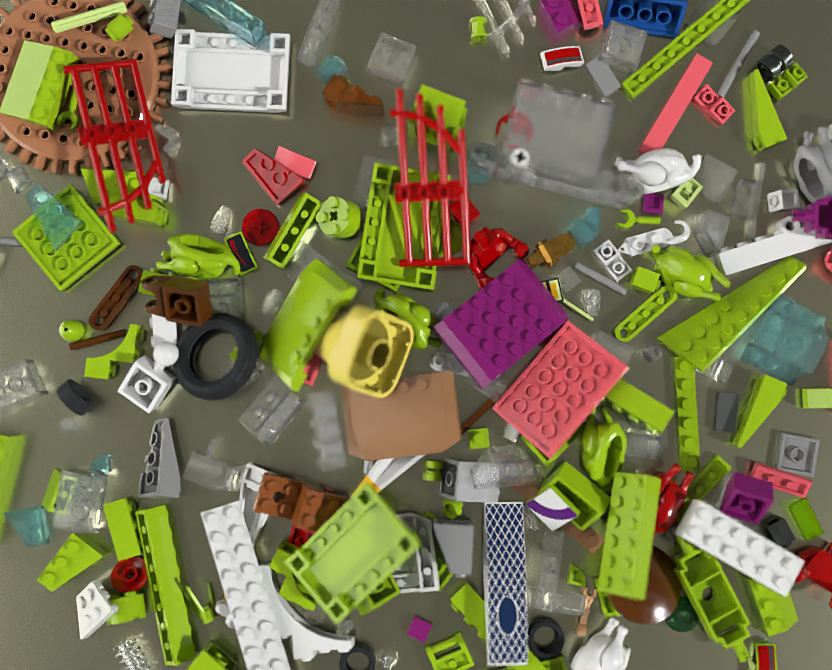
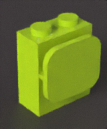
M149 194L152 203V209L150 210L145 209L142 195L131 203L135 223L163 228L164 223L167 222L168 213L164 207L159 205L163 204V199ZM110 195V204L122 200L121 197ZM124 207L112 212L115 219L128 222Z

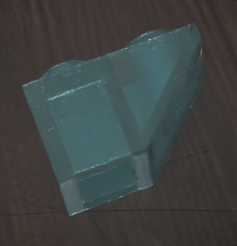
M600 205L596 208L591 206L584 212L585 216L581 220L577 217L568 224L570 228L567 232L572 233L580 249L599 235L602 211Z

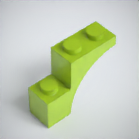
M130 324L125 339L111 353L101 357H87L84 377L113 379L117 371L115 361L134 363L142 356L140 343L144 339L143 326Z
M282 540L269 566L275 572L286 575L278 595L300 605L304 609L314 611L317 604L316 599L285 563L299 547Z

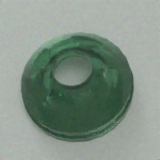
M680 596L677 607L665 619L667 625L677 632H688L699 621L689 598L685 596ZM682 611L689 613V619L686 622L679 620V614Z

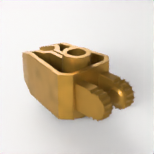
M572 233L561 234L549 241L544 239L536 244L535 253L528 257L525 262L530 268L540 264L543 267L548 265L550 268L559 263L558 259L570 252L577 242Z

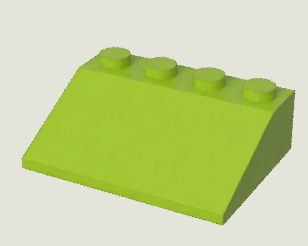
M24 40L0 108V113L55 131L58 117L61 114L72 83L71 74H64L63 66L78 65L80 59L70 51Z

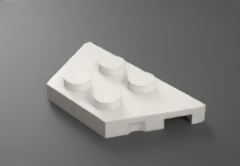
M99 580L92 581L76 597L81 640L88 638L119 610L116 604L111 605L107 600L110 599V595L105 591Z

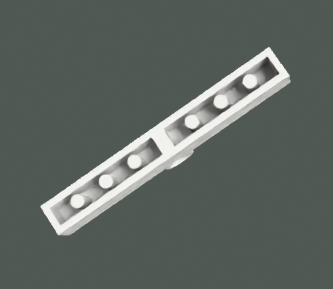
M789 216L775 224L773 237L767 238L766 235L755 238L756 242L750 244L748 241L738 243L737 248L730 249V246L719 249V253L713 256L718 271L723 276L832 243V240L815 239V234L804 233L803 223L793 222L791 218L793 216Z

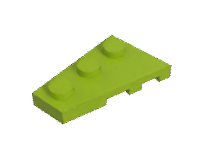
M82 167L81 172L93 204L102 203L94 169ZM102 168L109 200L110 195L121 197L115 170ZM123 169L127 189L130 191L135 190L139 186L136 171Z

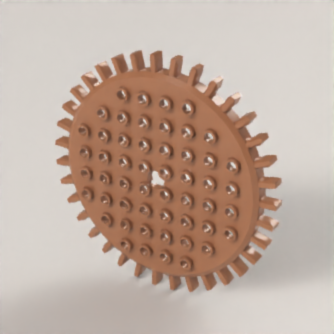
M10 0L16 7L10 13L0 7V15L4 17L0 23V68L4 66V70L0 72V108L25 40L70 51L80 59L79 63L83 64L136 58L150 117L155 122L162 123L163 119L161 116L152 111L155 104L169 106L168 100L164 97H158L160 88L172 89V84L169 81H160V73L173 72V67L171 64L159 65L158 58L168 56L171 52L168 47L155 48L154 43L164 39L165 36L154 33L149 35L147 29L150 28L151 24L147 23L148 17L142 22L137 18L146 9L141 2L131 11L127 8V12L122 14L123 16L127 14L134 22L132 25L134 30L128 34L127 38L116 42L108 34L105 35L104 32L108 27L107 24L118 15L59 33H55L52 25L49 24V20L52 18L54 21L90 11L92 7L97 9L121 1L127 6L131 0H26L22 3L20 0ZM73 4H76V7L74 9H71V6ZM32 15H35V18L33 20H30V17ZM87 26H91L89 31H86ZM28 33H31L30 38H26ZM46 37H50L48 42H45ZM68 40V44L63 46L64 41ZM87 44V48L82 49V45ZM5 48H8L7 53H4ZM102 48H106L104 53H100ZM124 51V55L119 57V53ZM139 55H143L142 60H137ZM118 68L128 109L131 111V121L141 120L143 117L131 68ZM111 69L101 70L99 74L107 106L112 107V111L109 112L111 123L123 122L117 93L111 94V90L115 88ZM91 71L80 72L79 76L91 125H101L103 120L96 91L92 90L94 82ZM73 81L71 83L61 113L64 111H69L68 105L72 89L74 86ZM135 92V96L131 98L129 96L130 93ZM77 103V107L74 111V114L77 115L79 118V127H83L82 118ZM93 103V108L89 109V104ZM0 113V141L6 135L11 138V141L3 150L12 154L19 145L24 147L18 158L19 161L26 164L31 154L34 153L38 155L34 168L42 171L46 160H53L52 173L56 175L60 174L62 162H69V173L73 176L78 174V162H85L86 167L93 169L88 146L82 147L80 145L78 128L73 132L70 130L73 124L72 121L66 124L65 120L62 127L57 123L55 131ZM26 129L30 130L28 135H25ZM48 133V137L44 139L43 135ZM66 136V142H62V138ZM136 140L138 150H141L142 147L140 143ZM128 141L117 142L119 156L124 161L128 160L122 147L129 143ZM109 144L96 145L102 164L108 169L112 168L108 157L111 154Z

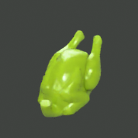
M194 233L170 236L167 243L170 245L171 251H163L161 255L164 261H169L171 258L172 261L156 262L159 271L172 270L178 274L195 276L199 279L217 278L224 272L227 265L232 266V274L239 275L240 273L239 261L232 254L229 246L218 240Z
M657 245L651 248L656 262L655 272L660 274V278L666 285L674 286L675 291L685 297H703L720 301V294L712 292L714 278L725 288L730 286L729 279L723 276L714 263L705 255H692L691 250L676 246H669L666 250H661Z
M384 289L376 291L374 295L376 310L411 325L414 334L412 348L423 349L427 344H432L435 347L441 345L440 338L429 336L432 328L439 321L428 308L418 305L416 301L401 293L384 298Z
M607 405L600 407L605 423L595 424L596 408H594L587 416V424L582 435L583 467L585 472L590 474L591 482L600 489L608 486L614 480L615 472L621 471L627 448V437L619 423L613 422Z

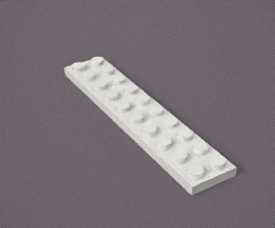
M239 500L202 512L201 517L247 669L290 670Z

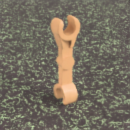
M588 586L583 589L584 604L581 609L580 622L576 628V633L583 637L586 635V623L590 613V606L597 595L595 588L592 595H587Z

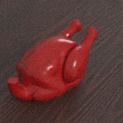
M678 463L673 464L665 473L660 472L652 476L661 479L653 535L659 532H666L674 523L677 513L685 505L687 489L694 478V474L689 470L686 471L681 484L678 485L671 479L682 470Z

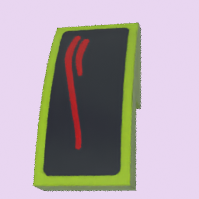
M242 231L224 238L226 245L230 247L232 254L239 261L240 275L258 268Z

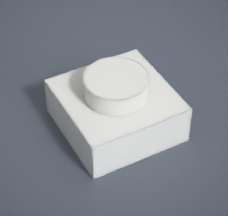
M153 177L148 187L149 194L156 195L166 201L170 180L160 184L158 178Z

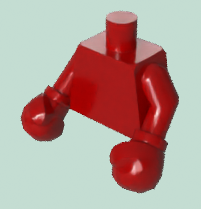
M484 227L482 230L475 232L474 238L470 241L471 265H468V267L475 275L474 277L479 288H484L494 280L485 271L509 246L517 257L526 258L529 254L527 243L513 237L503 228H493L490 230L488 227Z
M830 542L825 551L815 546L799 552L797 557L805 562L793 583H799L808 578L832 593V542ZM832 597L830 598V601H829V606H830L831 609H832Z

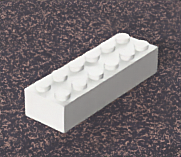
M695 499L692 500L674 533L785 597L805 562L704 502Z

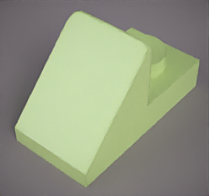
M692 178L688 182L679 185L669 195V198L681 209H685L694 200L703 186Z

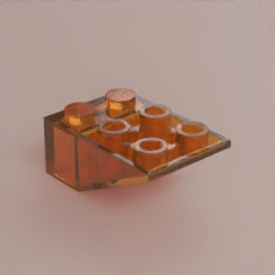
M333 74L321 93L325 104L340 113L384 116L385 114L380 98L375 95L369 96L365 93L366 90L359 85L353 86L343 75L337 76Z

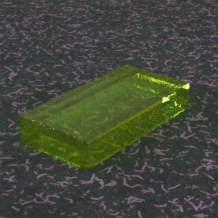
M802 498L788 505L805 541L808 542L824 534L807 498Z

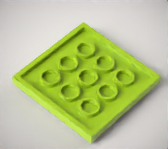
M69 184L12 231L13 235L58 290L62 292L121 244L115 235L109 232L106 224L73 184Z

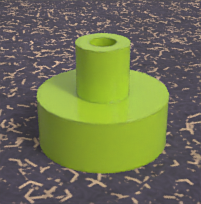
M448 499L443 503V510L449 518L454 519L461 515L462 501Z

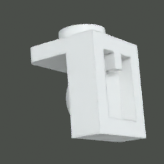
M798 189L778 190L767 194L769 212L800 208Z

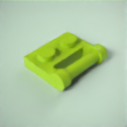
M461 632L438 644L425 647L434 670H465L474 666L473 659ZM459 643V649L436 659L435 653Z

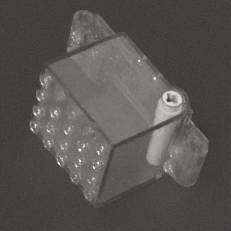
M528 79L518 81L501 147L492 141H487L486 143L478 142L471 147L469 164L475 169L476 174L501 179L509 186L525 185L625 210L628 206L633 205L645 192L643 184L633 180L632 176L625 174L617 176L613 175V172L609 170L601 171L617 104H614L609 99H594L589 94H574L569 89L557 90L549 84L537 85L534 84V81Z

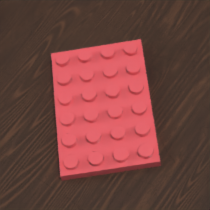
M567 321L492 409L551 459L629 368L570 321Z

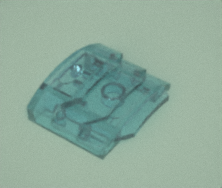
M781 294L766 309L768 313L753 343L747 344L740 361L793 386L798 377L814 372L829 342V336L824 328L825 317Z

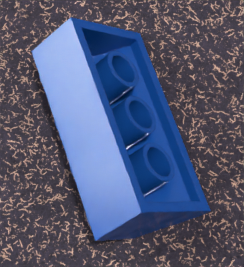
M607 0L603 27L676 38L679 35L688 0Z

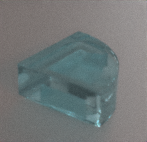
M111 453L102 454L97 457L91 464L89 472L109 473Z

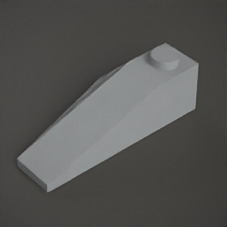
M169 418L158 419L154 422L149 441L151 446L150 453L145 456L144 462H147L145 473L140 475L138 498L174 499L179 498L181 491L180 474Z

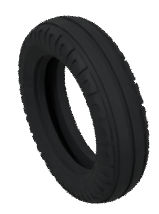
M212 313L211 318L203 327L189 325L185 329L186 331L182 333L179 338L180 340L177 342L176 347L179 351V357L173 365L179 383L188 393L203 400H221L236 394L247 384L257 365L258 345L253 331L243 320L227 313ZM214 333H231L236 340L238 349L233 367L221 379L211 382L202 381L198 377L194 366L195 355L199 346L207 337Z

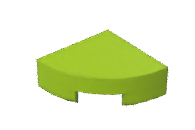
M571 563L566 582L586 588L584 573L578 566Z

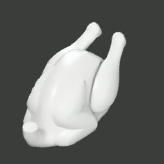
M663 148L646 152L636 160H626L622 157H617L615 166L618 171L631 172L632 185L628 187L630 193L650 194L684 184L691 180L700 169L701 155H693V164L689 166L683 154L674 149Z
M610 618L607 626L599 633L593 635L586 645L577 651L571 663V670H624L631 652L628 645H622L624 637L628 633V628L620 625L617 628L616 639L610 637L613 629L619 625V620Z

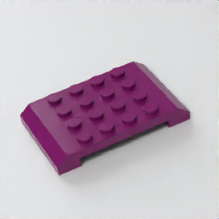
M521 258L433 327V330L482 390L570 317Z

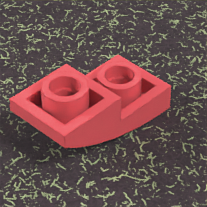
M705 84L692 97V100L719 124H723L735 112V109L724 97L720 98L708 84Z
M283 146L278 147L274 160L294 173L308 179L311 178L317 162Z

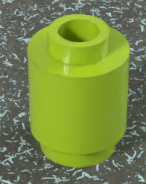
M120 13L107 24L108 27L105 31L115 42L121 41L134 30L132 27L134 22L127 14L123 16Z

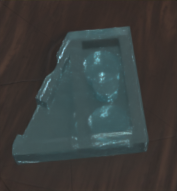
M43 505L4 513L27 547L50 543Z

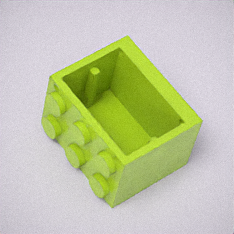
M422 84L418 94H423L424 115L437 122L436 107L437 105H443L445 128L458 142V130L463 129L468 111V108H465L466 101ZM416 100L411 110L412 112H416ZM408 119V135L418 138L417 121ZM425 125L426 142L438 146L437 131ZM446 142V150L450 151L452 147Z

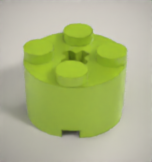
M329 197L321 205L315 217L324 233L339 238L353 237L362 225L360 220L362 211L355 202L340 197Z
M141 590L124 593V597H122V594L112 595L110 599H107L111 605L116 604L119 610L106 621V625L133 621L136 618L147 617L144 596Z

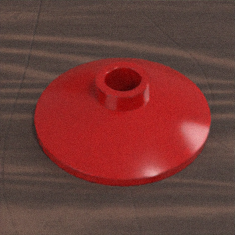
M139 556L119 561L111 573L113 587L122 593L138 590L148 579L145 560Z

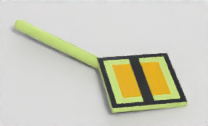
M559 277L541 281L557 302L565 303L590 321H593V317L564 299Z

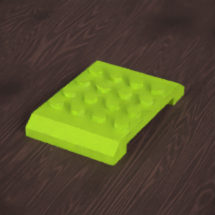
M375 162L357 278L434 290L436 266H399V260L405 259L402 203H396L395 183H401L400 167ZM408 168V182H420V170ZM428 172V181H440L439 173ZM429 201L432 258H438L442 232L441 201ZM410 202L413 259H424L421 202Z
M368 482L364 483L326 524L285 561L286 565L336 624L357 607L422 544Z

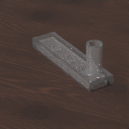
M444 343L433 357V360L449 371H454L456 376L495 403H497L507 389V386L495 379L481 390Z

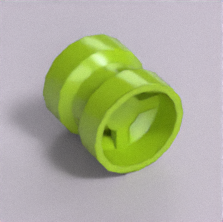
M425 460L426 472L423 473V480L442 481L441 469L443 468V461Z

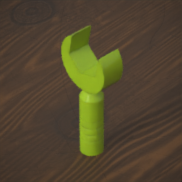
M74 86L68 105L69 111L62 112L58 117V124L61 127L65 120L71 119L73 124L70 130L72 132L79 127L80 123L78 116L74 114L78 103Z
M623 209L619 212L626 214L628 221L625 224L617 222L616 225L619 228L627 229L634 222L660 224L661 217H635L631 210Z

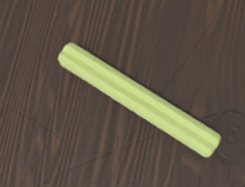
M121 1L53 21L51 25L55 33L110 18L120 13H126L127 7Z

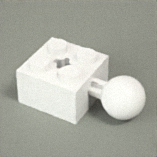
M163 341L156 345L153 351L155 361L146 355L136 360L118 389L120 394L147 413H151L160 405L176 379L175 375L164 368L174 364L179 357L178 348L169 341Z

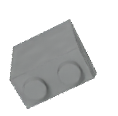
M442 458V481H440L439 496L454 501L498 502L500 495L499 478L501 476L500 463Z
M433 518V527L450 572L455 574L454 576L466 577L467 574L471 575L473 522L471 520Z

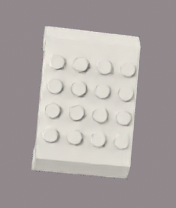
M177 29L174 43L171 105L184 109L271 113L287 111L290 34H224Z

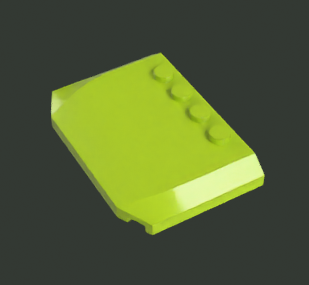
M317 258L302 270L264 337L260 358L292 390L297 392L307 377L303 370L340 306H348L357 291L353 285Z

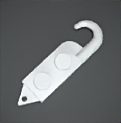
M676 220L675 224H680L684 227L683 234L673 237L667 228H660L626 238L618 251L633 257L651 252V248L655 245L661 249L687 240L690 235V227L685 221Z

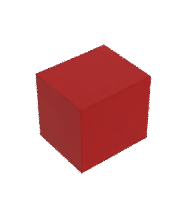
M468 198L470 225L480 217L481 213ZM457 200L449 206V213L462 228L461 201Z

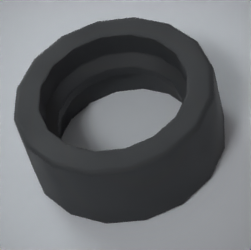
M68 379L57 389V395L64 405L79 416L85 415L95 404L90 394L74 380Z
M540 618L529 626L527 642L531 651L536 656L551 658L562 650L564 634L554 620ZM550 627L555 631L557 640L552 648L541 649L535 644L534 635L539 628Z
M356 643L348 652H342L339 670H348L346 661L350 654L354 652L365 654L369 660L367 670H375L376 656L367 645Z

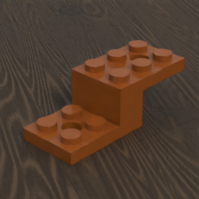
M264 472L253 511L290 519L297 528L317 532L351 498L325 492L318 484ZM278 491L283 493L280 500H273L274 493Z

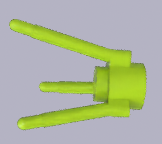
M207 582L211 606L209 604L201 606L189 586L186 587V590L194 603L185 592L183 594L184 599L197 614L203 625L217 618L215 613L216 604L210 582Z

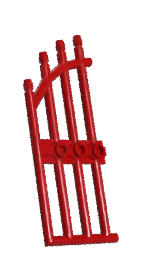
M136 58L63 66L64 74H71L83 123V127H78L79 138L82 147L88 146L103 206L97 208L98 216L105 215L110 233L116 232L112 212L124 207L128 223H135L131 203L140 195H142L145 209H152L148 186L155 173L158 174L157 178L160 184L166 183ZM118 68H131L143 117L141 120L131 121ZM111 69L123 122L111 123L99 70ZM91 71L103 120L101 125H91L79 76L80 72ZM148 138L153 162L145 175L136 140ZM117 142H129L139 186L130 194L128 193ZM109 144L122 200L110 204L96 145Z
M402 88L396 89V109H390V117H397L401 183H395L396 203H402L405 259L399 260V266L471 265L464 129L458 130V142L445 128L443 105H437L436 107L437 122L424 115L423 94H416V112L404 110ZM405 118L417 121L420 182H408ZM425 125L437 131L440 181H428ZM446 142L458 154L459 180H448ZM449 200L461 201L463 257L451 258ZM429 201H441L444 258H432ZM410 202H421L424 259H413Z

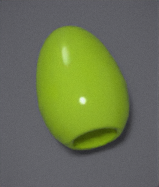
M76 319L65 320L59 327V333L62 338L70 342L80 340L85 332L83 324Z

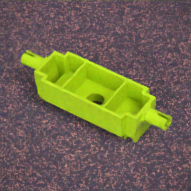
M677 535L675 538L683 552L673 557L677 565L674 571L708 637L725 649L733 647L739 661L746 662V658L748 660L751 659V655L744 644V639L751 636L747 629L750 622L717 558L699 547L693 546L692 543ZM709 587L713 591V596L710 600L706 601L702 597V592L705 588ZM733 625H736V627H734L733 629L725 632L722 635H718L720 632L728 629Z

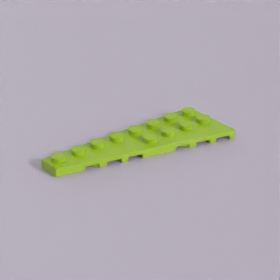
M791 255L722 297L720 301L714 302L658 338L659 343L703 373L806 270V264Z

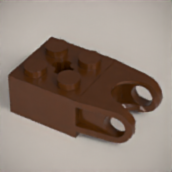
M161 275L148 276L142 279V287L152 292L157 298L145 304V309L148 313L164 317L166 321L203 327L211 318L212 306L209 281Z

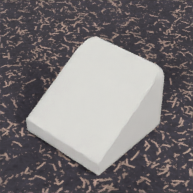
M506 422L501 436L515 442L520 432Z

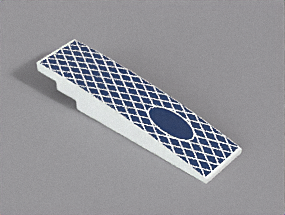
M484 502L482 557L488 666L528 665L523 502Z

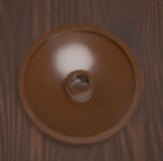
M652 546L645 600L607 593L614 609L623 618L637 624H655L668 618L677 607L681 596V583L674 571L676 565L664 551Z

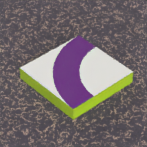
M553 484L526 502V505L552 531L574 519L580 513Z

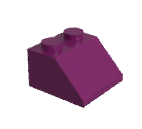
M577 0L539 1L538 9L554 39L583 26Z
M734 472L726 484L719 512L726 516L758 525L774 502L773 483Z

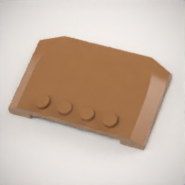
M454 371L401 377L398 379L393 391L383 398L341 386L348 454L366 461L445 452L462 440Z

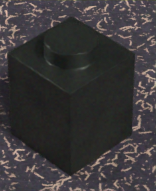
M777 516L762 525L769 540L783 549L789 547L792 544L791 542L796 540L785 518Z

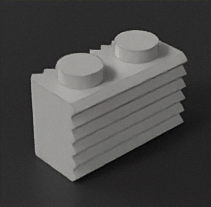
M151 0L150 8L153 11L149 13L147 21L148 24H151V33L154 32V34L162 35L166 38L169 37V39L173 38L177 30L181 0Z

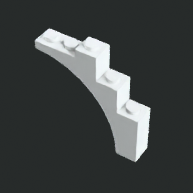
M258 562L281 639H287L292 635L294 659L307 662L315 657L317 650L319 653H328L330 650L348 652L349 649H352L355 644L354 636L325 632L300 617L287 600L278 595L280 586L275 571L269 568L271 562Z

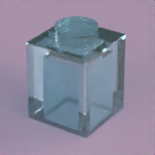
M329 54L317 68V77L332 88L346 72L345 62L337 55L334 57Z

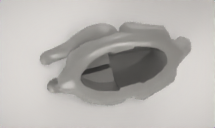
M826 127L818 128L822 142L821 145L811 146L813 132H804V143L798 147L793 163L794 173L800 184L799 188L811 203L823 197H832V143Z

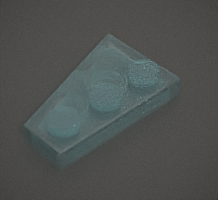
M36 183L25 196L35 217L39 219L44 233L49 237L54 251H58L83 222L41 183Z

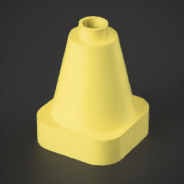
M359 305L350 312L336 313L314 354L328 365L329 376L333 381L353 390L383 398L393 391L398 382L413 343V329L405 321L373 308Z

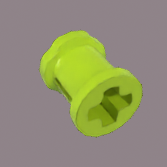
M486 17L471 18L472 40L481 41L488 38L485 30Z

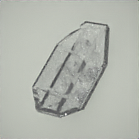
M524 445L490 446L471 469L474 489L545 483L540 463Z

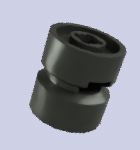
M777 45L767 55L757 61L756 67L763 78L773 81L781 74L780 71H785L794 64V57L785 46Z

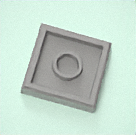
M780 432L774 468L814 478L820 439Z

